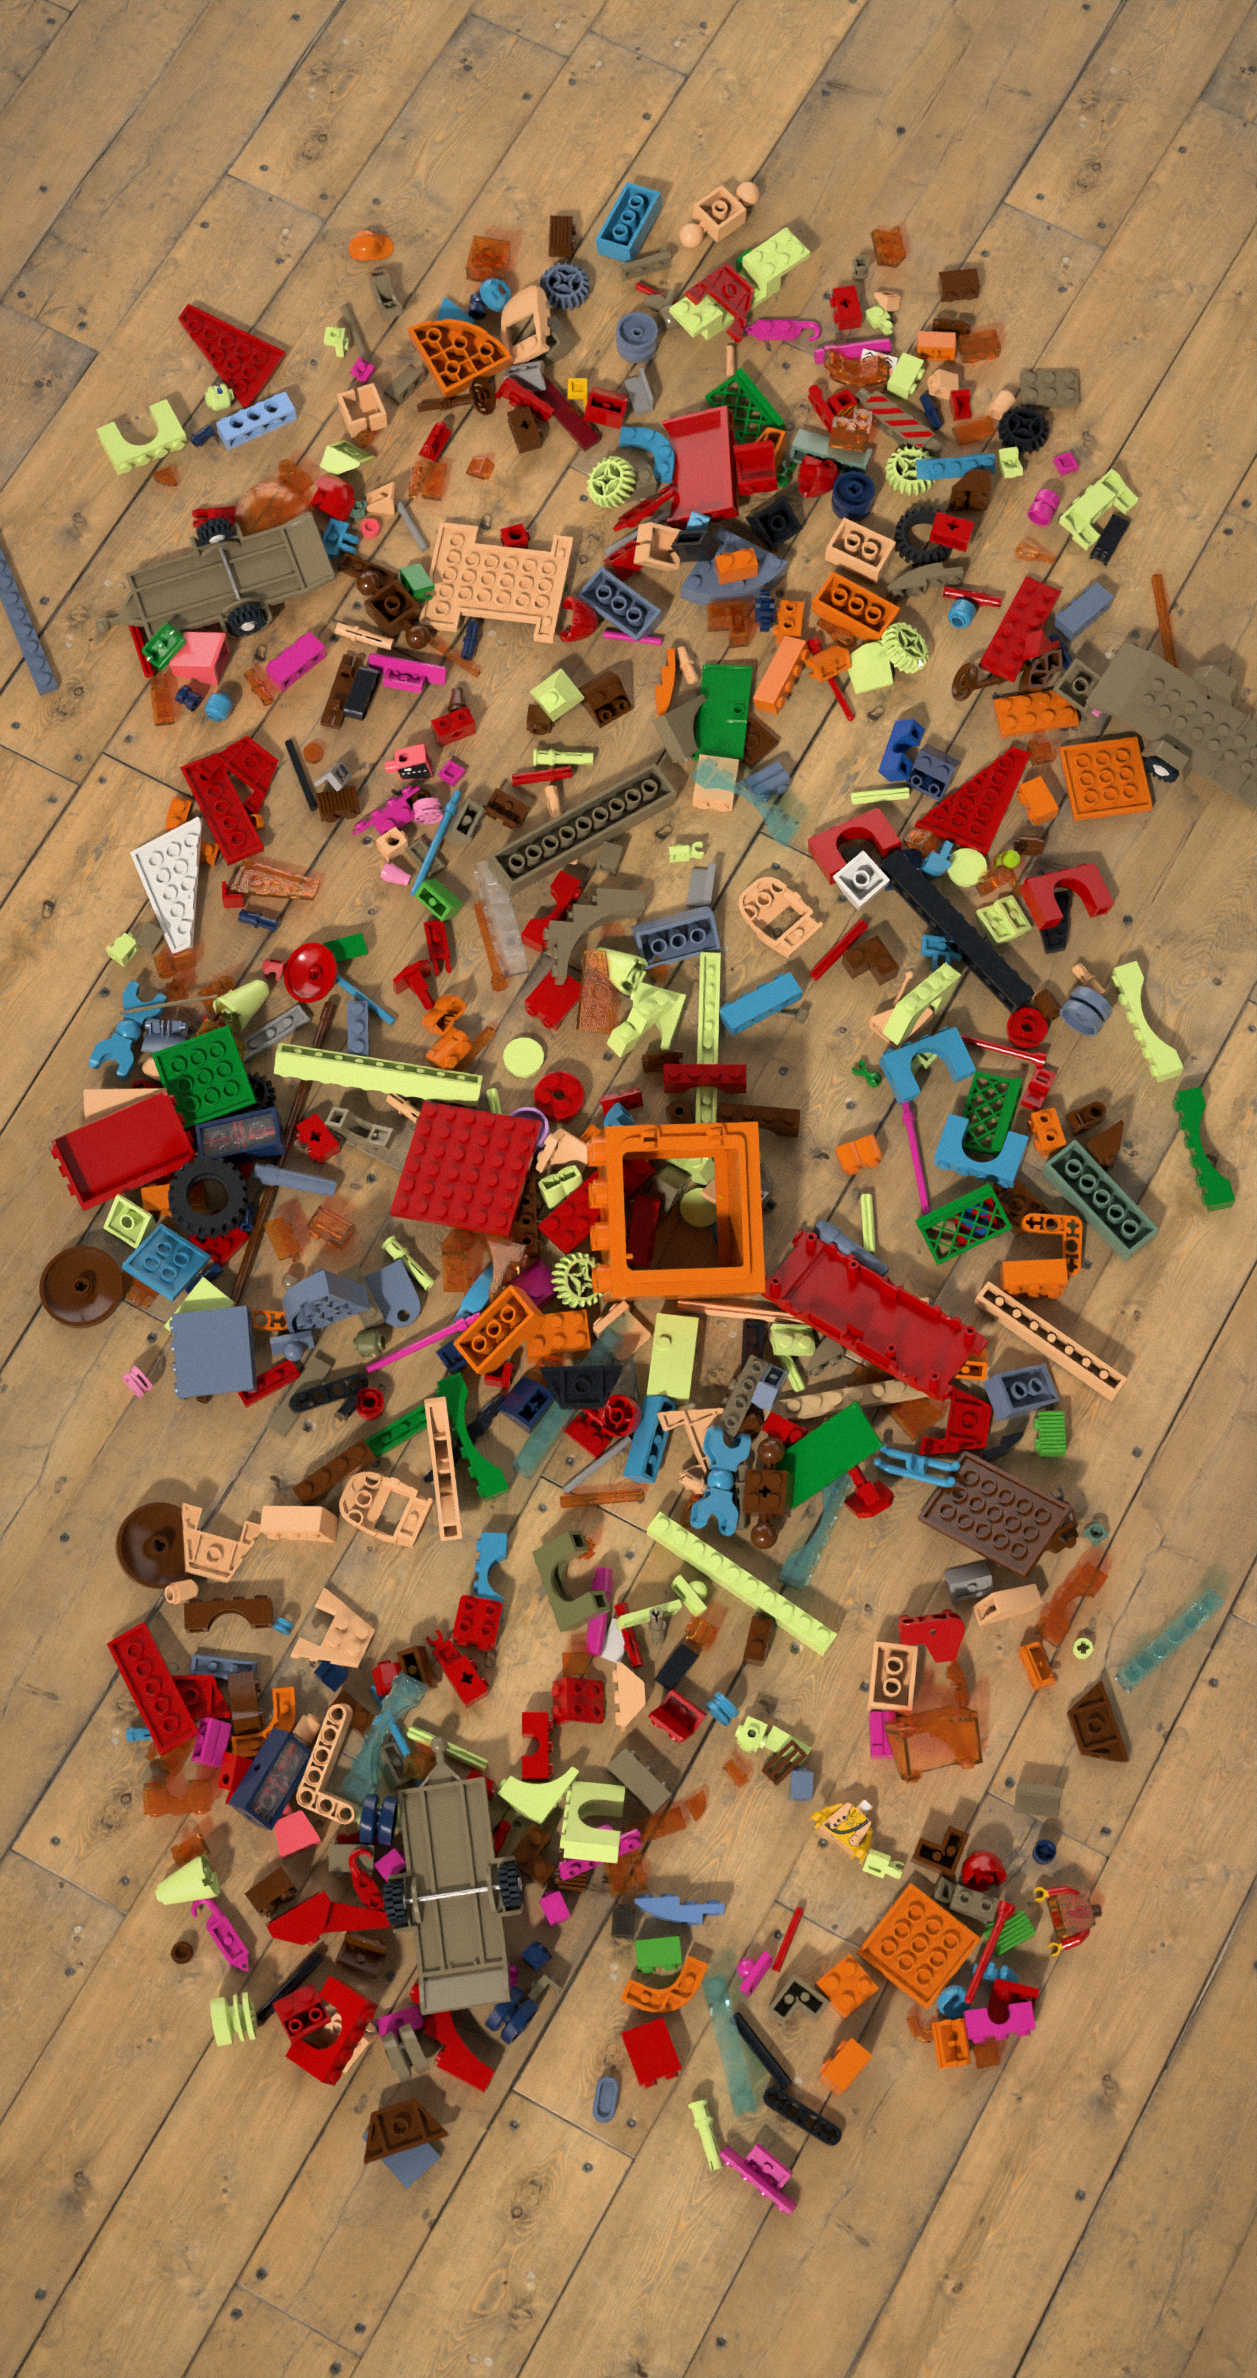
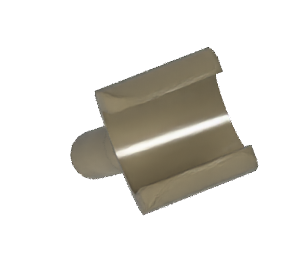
M799 1008L796 1014L779 1011L778 1016L791 1018L802 1024L806 1021L808 1012L805 1009Z

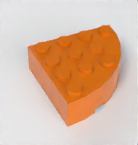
M453 319L433 322L430 320L408 328L410 340L445 400L467 390L474 378L481 377L487 379L512 366V356L504 345L489 335L484 329L468 322Z

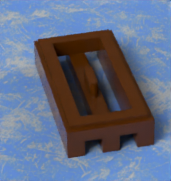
M792 1739L761 1771L777 1787L808 1754ZM793 1746L795 1750L771 1773L768 1769ZM799 1752L801 1756L777 1779L775 1775Z

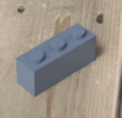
M1098 582L1092 587L1088 586L1083 591L1081 597L1074 598L1065 611L1061 610L1056 615L1054 628L1072 642L1112 606L1114 596Z
M347 1001L348 1054L370 1057L368 1001Z

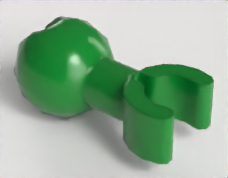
M786 460L782 462V472L777 474L779 487L784 488L789 484L790 479L788 475L794 472L795 463L787 469Z
M859 1060L858 1063L862 1070L852 1067V1073L866 1078V1082L870 1087H878L882 1082L881 1075L878 1072L867 1070L865 1063Z

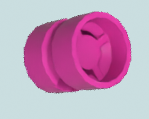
M1040 489L1035 496L1034 503L1031 504L1027 512L1029 520L1039 526H1048L1061 502L1060 497L1051 490Z

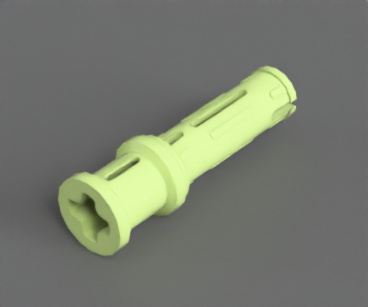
M534 748L533 766H537V764L549 765L550 767L555 766V764L593 765V752H555L553 749H550V751H538L537 748Z
M395 1235L389 1237L382 1244L381 1249L383 1251L386 1250L393 1257L394 1262L401 1259L406 1270L425 1291L433 1286L435 1280L409 1255V1250L403 1248L397 1242Z
M708 2099L688 2104V2107L692 2109L695 2119L694 2127L699 2130L710 2171H714L725 2166L719 2155L720 2151L712 2127L714 2120L710 2117L707 2107Z

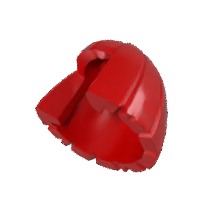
M804 456L798 471L800 473L798 474L799 491L804 498H815L830 492L833 489L834 482L839 477L836 464L831 460L823 462L811 456Z
M567 596L563 601L562 607L573 610V624L570 631H562L559 637L561 641L568 643L580 641L591 636L597 628L598 617L592 607L586 602L573 596Z

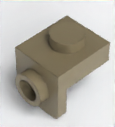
M544 1974L538 1982L534 1980L528 1987L527 1991L529 1994L527 1997L536 2002L548 1986L560 1994L562 1988L559 1987L561 1982L552 1975L547 1977Z

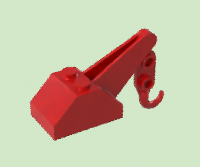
M359 1848L351 1853L348 1860L352 1873L353 1887L365 1908L330 1901L326 1892L322 1889L267 1922L265 1926L272 1938L302 1946L308 1944L310 1947L321 1940L319 1936L323 1933L388 1928L390 1924L387 1920V1914L383 1910L384 1898L372 1877L359 1868L356 1862L357 1857L361 1854H365L369 1858H373V1854L367 1849Z

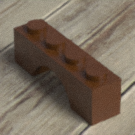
M718 1102L716 1123L758 1122V1128L772 1131L777 1136L798 1137L801 1110Z
M361 1439L292 1489L303 1506H315L325 1499L337 1484L356 1473L363 1472L377 1462L378 1458L367 1442Z
M267 1595L254 1596V1599L237 1596L233 1597V1600L225 1601L224 1598H213L210 1602L192 1599L189 1603H184V1623L187 1633L209 1632L213 1622L225 1614H237L244 1617L252 1629L272 1628L273 1602L271 1598H267Z

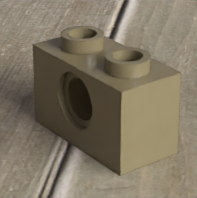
M957 1885L948 1910L990 1924L993 1922L1000 1899Z

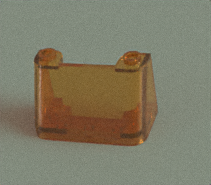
M951 1705L884 1722L885 1734L900 1778L906 1781L907 1784L919 1782V1779L923 1777V1772L954 1764L962 1766V1769H972L976 1764L983 1763L978 1713L975 1710Z

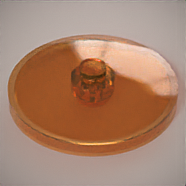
M279 482L262 483L249 489L241 497L235 511V523L238 522L241 533L245 537L281 526L301 514L312 512V509L306 497L294 487Z

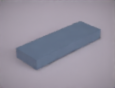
M193 1654L190 1675H214L216 1680L228 1681V1674L254 1671L256 1679L258 1662Z

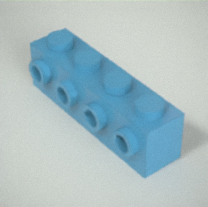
M790 972L785 975L782 973L776 976L772 982L759 985L752 993H744L739 997V1000L724 1004L720 1009L719 1018L731 1037L801 1000L803 991Z
M644 1396L641 1407L642 1419L634 1433L623 1474L624 1477L636 1483L656 1482L669 1430L663 1431L657 1413L675 1411V1402L664 1396Z

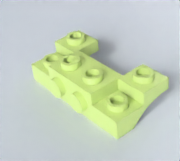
M1111 469L1094 486L1090 485L1081 498L1077 497L1074 500L1072 506L1060 517L1059 524L1073 535L1072 539L1087 551L1100 538V534L1092 528V525L1113 505L1126 514L1138 503L1139 498L1129 490L1121 476Z

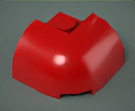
M325 474L314 484L318 489L309 505L336 520L346 522L356 501L354 498V486L335 475Z

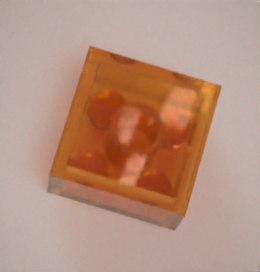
M474 235L466 264L467 280L483 283L485 280L494 277L505 282L511 257V241Z

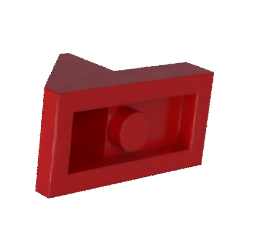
M1043 629L1029 633L1026 638L1023 659L1034 658L1061 648L1059 640L1053 642L1050 639L1046 640Z
M770 1411L761 1428L762 1431L791 1446L804 1438L809 1432L807 1429Z

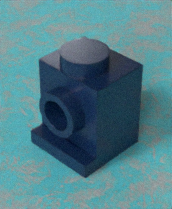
M533 1941L521 1953V1958L536 1973L553 1957L547 1948L537 1941Z

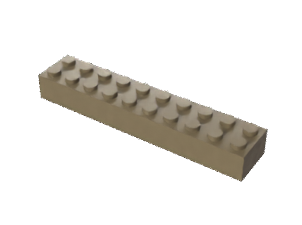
M654 762L490 854L487 867L508 896L511 897L603 845L604 841L608 842L674 805L677 792Z

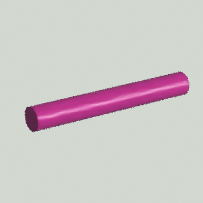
M604 630L603 638L636 642L623 632ZM647 636L638 641V643L661 645L662 638Z

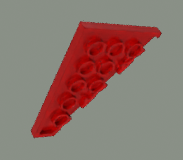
M187 304L178 317L179 323L228 389H232L234 397L242 408L247 409L251 407L286 357V352L190 304Z
M1012 746L1004 755L995 759V762L977 773L972 780L963 784L958 791L949 795L937 807L931 809L926 816L919 821L917 820L914 828L962 847L977 850L979 853L987 856L1031 753Z

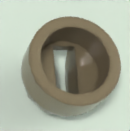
M285 1273L282 1278V1286L288 1290L300 1280Z

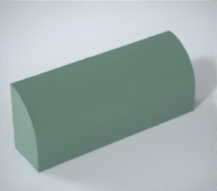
M799 429L792 444L789 461L801 464L804 456H811L823 462L825 460L833 461L838 467L839 476L851 471L861 472L866 475L873 449Z

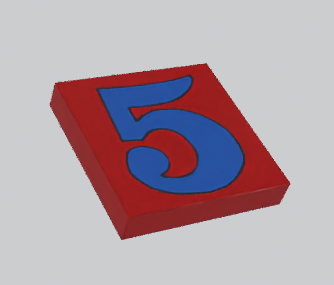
M991 1197L984 1201L982 1209L993 1213L995 1206ZM981 1203L975 1205L974 1207L979 1208ZM973 1208L967 1209L963 1218L974 1222L978 1210ZM981 1211L977 1223L988 1227L992 1215ZM962 1212L955 1216L961 1217ZM995 1216L991 1228L999 1230L997 1216ZM954 1218L955 1228H957L959 1219ZM962 1221L959 1233L970 1236L973 1224ZM976 1225L972 1237L977 1239L984 1238L987 1229ZM957 1235L959 1245H967L969 1238Z

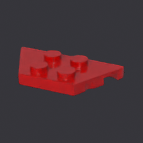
M172 1675L194 1720H201V1718L232 1719L231 1711L214 1675Z

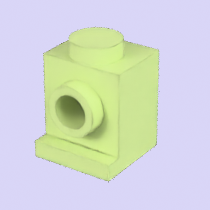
M124 933L121 937L116 938L113 942V947L108 945L106 948L108 956L125 967L140 950L139 945L135 942L136 937L131 933Z

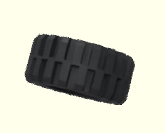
M206 1156V1159L201 1160L200 1157L194 1158V1162H186L181 1170L178 1169L175 1172V1177L171 1179L168 1191L169 1209L174 1221L176 1220L178 1226L182 1230L185 1229L187 1234L191 1236L194 1234L198 1235L200 1239H205V1237L217 1239L219 1235H223V1237L228 1235L230 1230H235L239 1226V1222L243 1221L248 1209V1186L246 1180L243 1179V1174L240 1170L235 1169L234 1164L231 1162L226 1163L220 1157L217 1160L212 1159V1156ZM201 1181H216L226 1188L228 1203L221 1212L214 1215H202L194 1211L190 1206L189 1192L194 1185Z

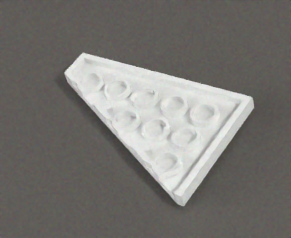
M199 817L130 852L161 929L165 931L164 936L168 946L175 957L193 948L202 836V820Z

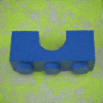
M914 718L898 720L894 723L878 770L889 782L903 781L909 778L913 762L905 756V753L910 748L920 745L925 731Z

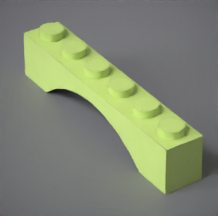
M1137 961L1114 968L1110 977L1112 986L1118 990L1119 1002L1122 1006H1125L1127 1020L1129 1023H1132L1135 1029L1134 1036L1142 1045L1143 1057L1149 1061L1151 1075L1156 1077L1158 1083L1181 1075L1184 1067L1176 1049L1160 1040L1150 1029L1144 1018L1140 999L1144 976Z

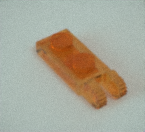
M162 674L164 686L156 687L157 681L155 676H150V693L155 727L175 724L167 674Z
M680 1807L639 1820L638 1823L627 1825L621 1829L623 1833L640 1829L642 1834L640 1836L641 1843H647L685 1830L686 1825Z

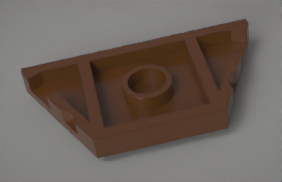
M1016 1179L1014 1188H1002L996 1185V1183L994 1184L995 1194L1013 1228L1010 1231L1015 1236L1028 1233L1021 1227V1220L1027 1214H1053L1018 1179ZM997 1208L996 1214L1001 1215ZM997 1217L1006 1226L1003 1218ZM1030 1218V1220L1026 1221V1224L1032 1229L1034 1225H1041L1043 1218H1040V1222H1033L1032 1218ZM1054 1219L1046 1221L1047 1227L1057 1225Z
M1099 1681L1066 1713L1079 1753L1082 1756L1128 1763L1129 1758L1103 1682Z
M415 2098L371 2112L364 2164L366 2165L449 2136L448 2132Z

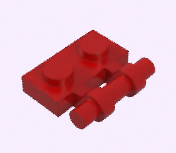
M583 1409V1412L588 1417L584 1420L578 1415L564 1430V1433L597 1460L610 1445V1441L605 1438L608 1434L603 1429L598 1432L591 1426L594 1421L600 1426L603 1425L598 1416L599 1411L597 1409Z

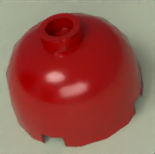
M619 1394L609 1397L604 1409H599L598 1416L603 1424L601 1426L608 1435L622 1437L628 1436L637 1430L641 1423L642 1412L639 1404L632 1397Z
M983 1850L974 1851L963 1862L961 1868L964 1887L966 1886V1888L977 1892L988 1891V1886L993 1884L998 1887L1007 1877L1001 1859L997 1855Z

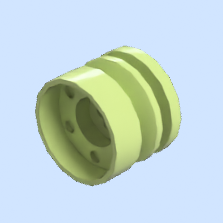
M249 1992L242 1993V2004H240L238 1995L234 1994L232 2006L228 2005L225 1997L210 1999L212 2025L218 2047L233 2044L234 2033H238L241 2042H245V2031H248L250 2040L257 2039V2015Z

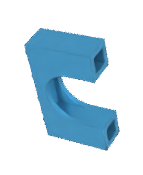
M949 1027L942 1028L936 1035L931 1036V1034H927L921 1037L918 1042L913 1043L909 1041L901 1045V1048L898 1050L892 1048L882 1053L883 1055L879 1063L898 1105L918 1098L921 1093L911 1071L912 1058L918 1054L931 1053L941 1058L954 1083L974 1075L976 1068L957 1027L951 1029Z
M949 1113L934 1155V1165L941 1170L947 1171L950 1169L956 1171L961 1176L970 1175L976 1177L981 1182L990 1181L1002 1188H1014L1028 1147L1029 1137L1008 1131L1003 1149L997 1158L989 1162H976L968 1158L962 1149L969 1129V1119Z

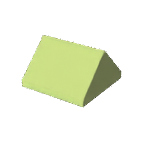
M117 1194L103 1228L137 1249L154 1229L156 1223L153 1215L122 1195Z

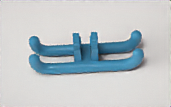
M882 1442L884 1447L879 1450L888 1456L906 1460L907 1469L887 1464L880 1458L874 1459V1465L884 1472L941 1487H953L956 1483L955 1478L949 1477L945 1479L926 1474L928 1466L950 1472H956L961 1467L958 1461L948 1463L893 1449L884 1442Z

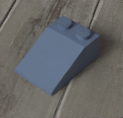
M1046 1363L998 1373L983 1382L998 1422L1016 1418L1061 1402Z

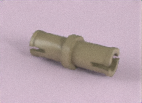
M657 1607V1613H655V1608H652L649 1611L650 1622L648 1625L651 1632V1640L654 1644H658L657 1639H659L660 1644L665 1641L664 1631L666 1629V1623L663 1620V1610Z

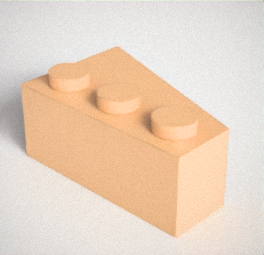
M263 1506L260 1531L267 1535V1538L274 1540L288 1538L291 1540L300 1539L336 1543L339 1518L324 1507Z

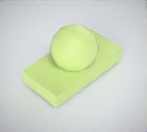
M681 1575L677 1576L671 1584L672 1590L693 1616L699 1619L707 1609L702 1602L707 1595L705 1584L701 1581H694L688 1584Z

